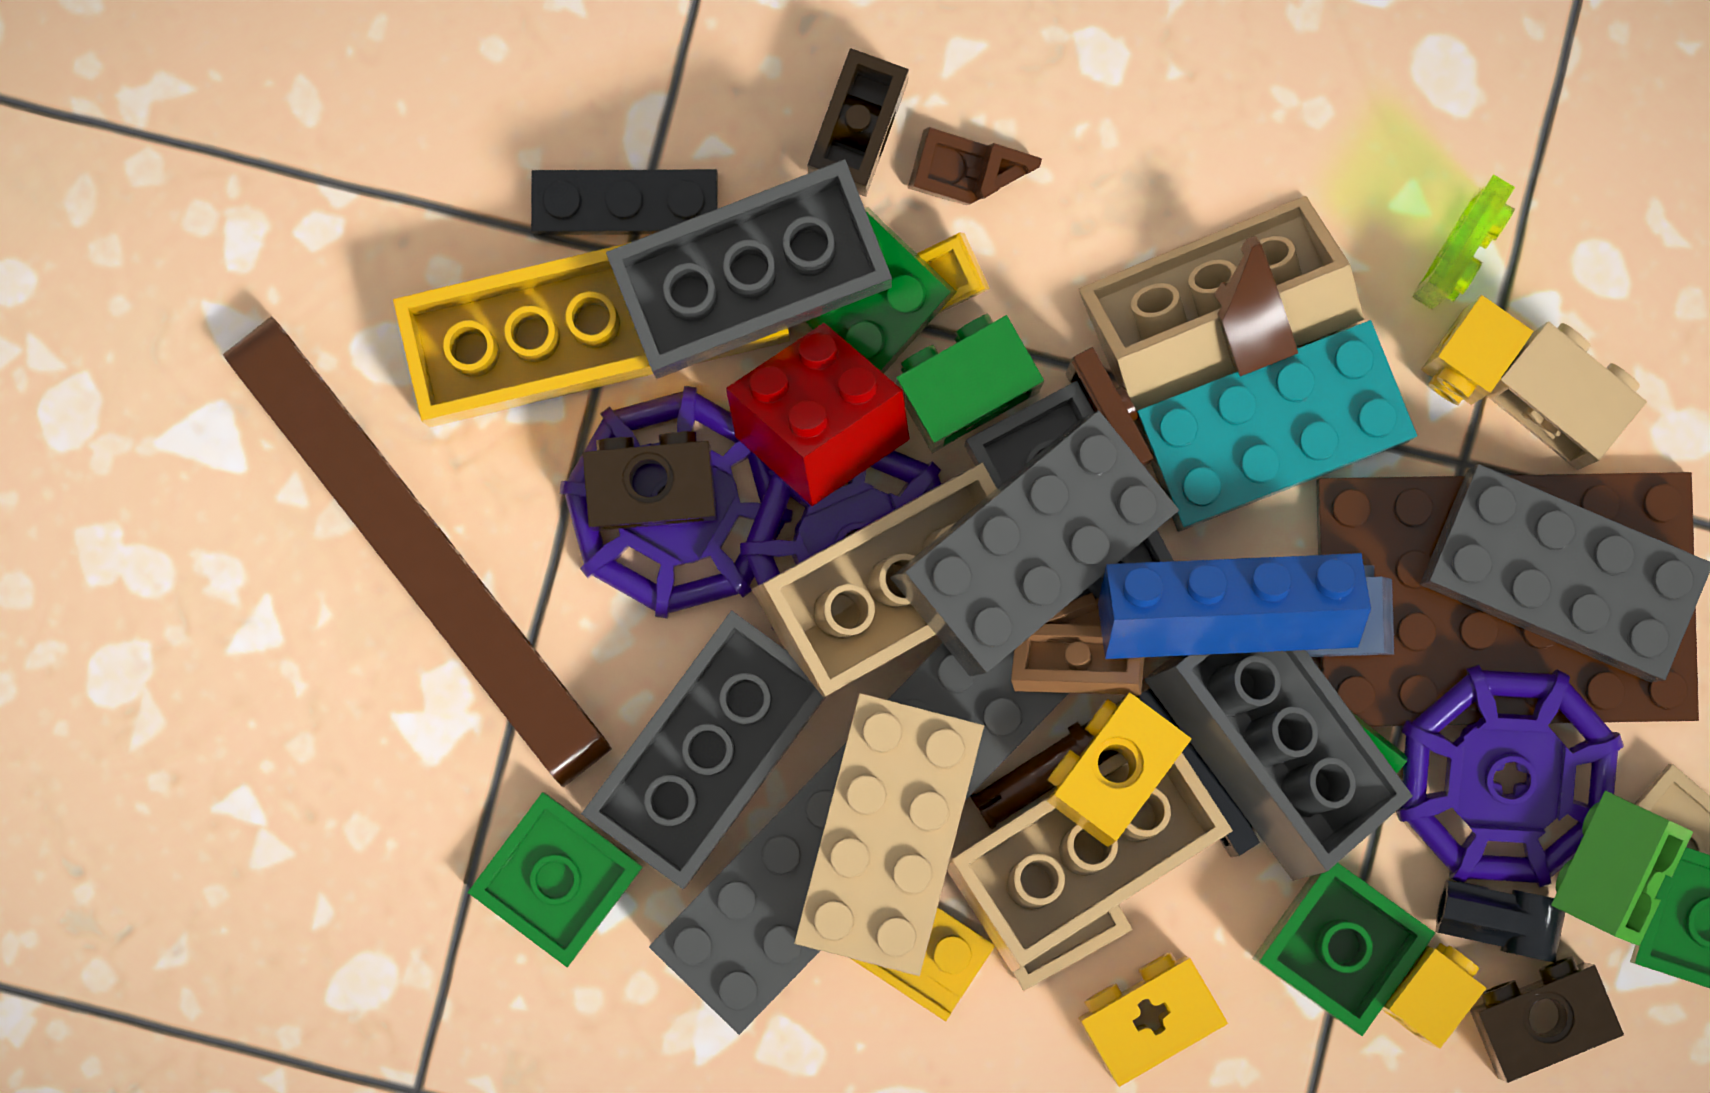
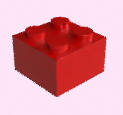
M822 323L726 387L735 437L811 506H814L910 440L903 390L825 323Z

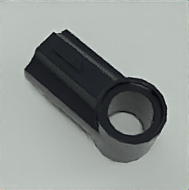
M1446 880L1438 904L1435 932L1501 946L1500 951L1555 963L1566 912L1551 906L1554 900L1551 897L1512 890V894L1490 890L1484 886Z

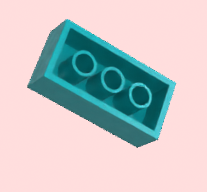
M1371 320L1297 348L1299 354L1241 377L1235 372L1137 411L1139 419L1134 421L1153 456L1150 463L1157 481L1179 509L1172 516L1178 532L1401 446L1417 437Z

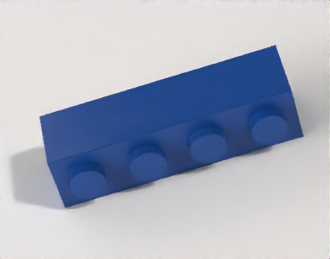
M1362 553L1106 564L1098 600V610L1105 659L1358 648L1371 611V604Z

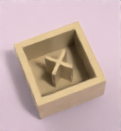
M1548 321L1532 333L1487 397L1576 470L1600 461L1645 406L1647 401L1636 393L1640 384L1627 371L1614 363H1610L1606 368L1587 353L1591 345L1579 332L1565 323L1555 327Z

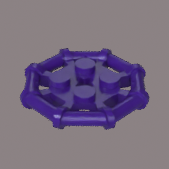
M684 386L682 392L612 410L610 406L600 413L603 419L584 452L597 451L596 440L615 437H633L634 447L659 445L658 442L641 446L632 431L677 419V432L693 431L696 420L736 444L723 456L711 450L717 520L619 529L620 536L605 545L601 532L592 531L589 528L582 454L568 480L561 481L559 494L565 495L584 564L580 570L586 578L594 576L655 611V617L668 619L669 613L738 594L742 598L752 591L750 584L754 579V574L746 556H740L739 554L736 561L733 562L721 548L739 517L750 520L755 519L771 475L769 473L770 468L735 437L731 412L698 394L697 387ZM747 458L760 503L740 502L731 468ZM645 464L638 468L633 476L635 492L644 497L658 495L667 484V472L658 464ZM787 506L774 540L777 539L785 523L792 522L793 510L788 509ZM630 547L661 565L657 584L616 560ZM711 557L721 573L674 586V567L696 563L702 559Z
M894 450L872 465L871 468L907 482L898 495L887 494L873 488L875 486L865 483V470L850 480L847 485L840 487L814 506H811L774 471L769 469L771 479L747 540L744 543H740V556H746L757 584L760 585L780 574L774 558L792 556L795 565L845 538L846 534L854 530L856 532L942 484L938 476L941 469L933 461L926 464ZM791 497L805 507L801 519L796 524L795 535L792 541L774 540Z
M1480 665L1467 668V675L1414 721L1406 720L1401 730L1406 735L1404 754L1407 757V762L1403 766L1402 782L1413 797L1396 811L1398 820L1407 822L1449 869L1450 879L1465 882L1467 879L1537 883L1538 887L1542 888L1552 884L1551 878L1569 860L1573 859L1584 836L1582 827L1585 817L1592 806L1600 802L1604 791L1614 794L1618 750L1622 749L1624 744L1620 733L1612 732L1569 683L1570 676L1558 669L1552 674L1482 670ZM1493 696L1538 698L1533 715L1497 713L1496 702ZM1476 703L1482 718L1477 722L1467 725L1454 742L1439 733L1471 704ZM1558 710L1564 714L1585 738L1583 742L1568 749L1555 732L1551 730L1548 725ZM1431 750L1436 754L1447 757L1444 791L1426 794ZM1515 762L1517 770L1527 774L1525 783H1515L1513 793L1505 794L1503 793L1502 785L1497 781H1493L1496 771L1503 770L1506 763ZM1592 763L1588 804L1574 800L1576 766ZM1453 808L1470 827L1472 832L1465 842L1460 845L1434 815ZM1568 814L1578 821L1547 849L1543 850L1538 839L1546 833L1544 829L1554 820L1558 819L1560 821ZM1488 841L1523 843L1526 857L1483 855Z

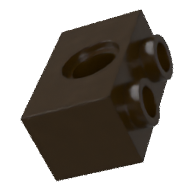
M852 48L849 49L807 164L808 173L845 159L859 195L867 197L908 84V68Z
M695 431L660 434L659 445L634 447L633 437L596 440L597 451L582 452L588 523L592 531L717 520L711 445L709 441L697 442ZM649 463L658 464L667 472V484L664 490L653 497H644L637 494L633 488V476L637 469Z
M1571 956L1540 968L1538 971L1542 979L1522 988L1518 987L1516 980H1512L1483 992L1481 997L1484 1003L1471 1008L1470 1012L1498 1079L1506 1083L1512 1082L1624 1036L1595 964L1583 962L1577 965L1574 957ZM1542 999H1550L1558 1009L1557 1023L1550 1031L1538 1034L1530 1025V1010L1536 1002Z

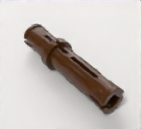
M1078 721L1067 728L1070 734L977 794L974 793L970 796L991 830L997 827L996 825L1056 787L1047 779L1069 750L1080 756L1094 736L1085 730L1090 721L1080 726ZM1105 750L1100 753L1098 765L1104 762L1101 757L1111 750Z

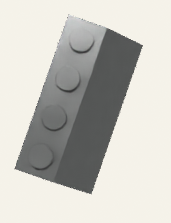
M1306 650L1171 656L1144 679L1182 732L1192 738L1190 743L1292 881L1329 871L1413 797Z

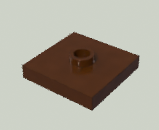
M1093 347L1074 356L1066 372L1069 382L1078 381L1093 411H1100L1143 466L1146 467L1153 459V456L1134 421L1139 419V416L1127 392L1122 386L1115 388Z

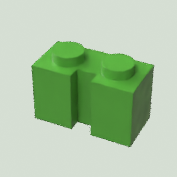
M1604 791L1600 802L1593 805L1585 817L1582 827L1584 836L1573 859L1569 860L1558 874L1555 886L1557 893L1551 906L1614 937L1640 946L1661 901L1655 898L1665 875L1673 876L1693 831L1610 792Z

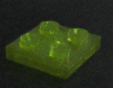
M1493 174L1473 194L1411 296L1412 298L1433 310L1444 299L1447 298L1454 302L1460 293L1464 294L1483 263L1473 257L1479 246L1486 249L1492 240L1496 241L1515 211V208L1506 204L1515 189L1513 185Z

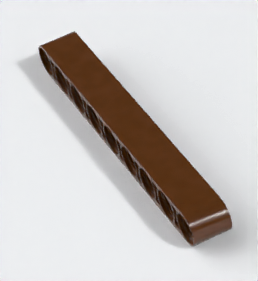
M271 316L227 350L223 356L231 368L560 786L564 788L611 751L612 747L275 318Z

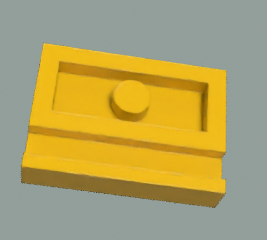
M937 907L920 976L855 959L851 960L946 1022L995 945Z

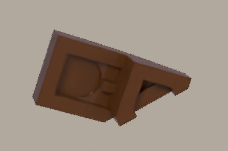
M928 127L922 133L908 189L959 204L970 205L1038 169L1042 158L995 143L985 145Z
M1256 236L1245 240L1241 247L1244 256L1228 283L1222 281L1214 294L1221 305L1217 315L1232 365L1240 377L1299 354L1273 274L1262 245Z

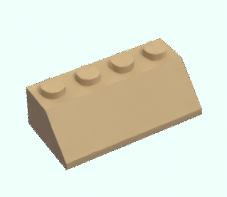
M1307 196L1293 200L1078 288L1114 378L1119 387L1122 386L1125 389L1136 411L1237 372L1232 365L1217 315L1221 305L1214 294L1222 281L1228 283L1244 256L1241 247L1245 240L1252 236L1257 237L1264 250L1292 330L1296 347L1336 333L1340 329L1364 320L1351 265Z
M983 463L960 473L752 589L781 644L823 697L936 635L890 577L997 489Z

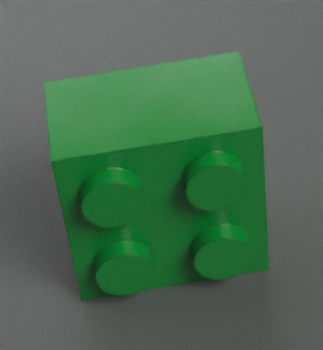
M988 313L982 315L956 331L957 337L954 339L956 344L938 353L933 344L901 362L903 366L900 369L902 374L896 377V385L903 390L905 407L932 454L1040 392L1045 380L1007 315L995 322L992 321Z
M1337 863L1329 871L1309 877L1252 957V960L1348 1029L1363 1037L1436 933Z

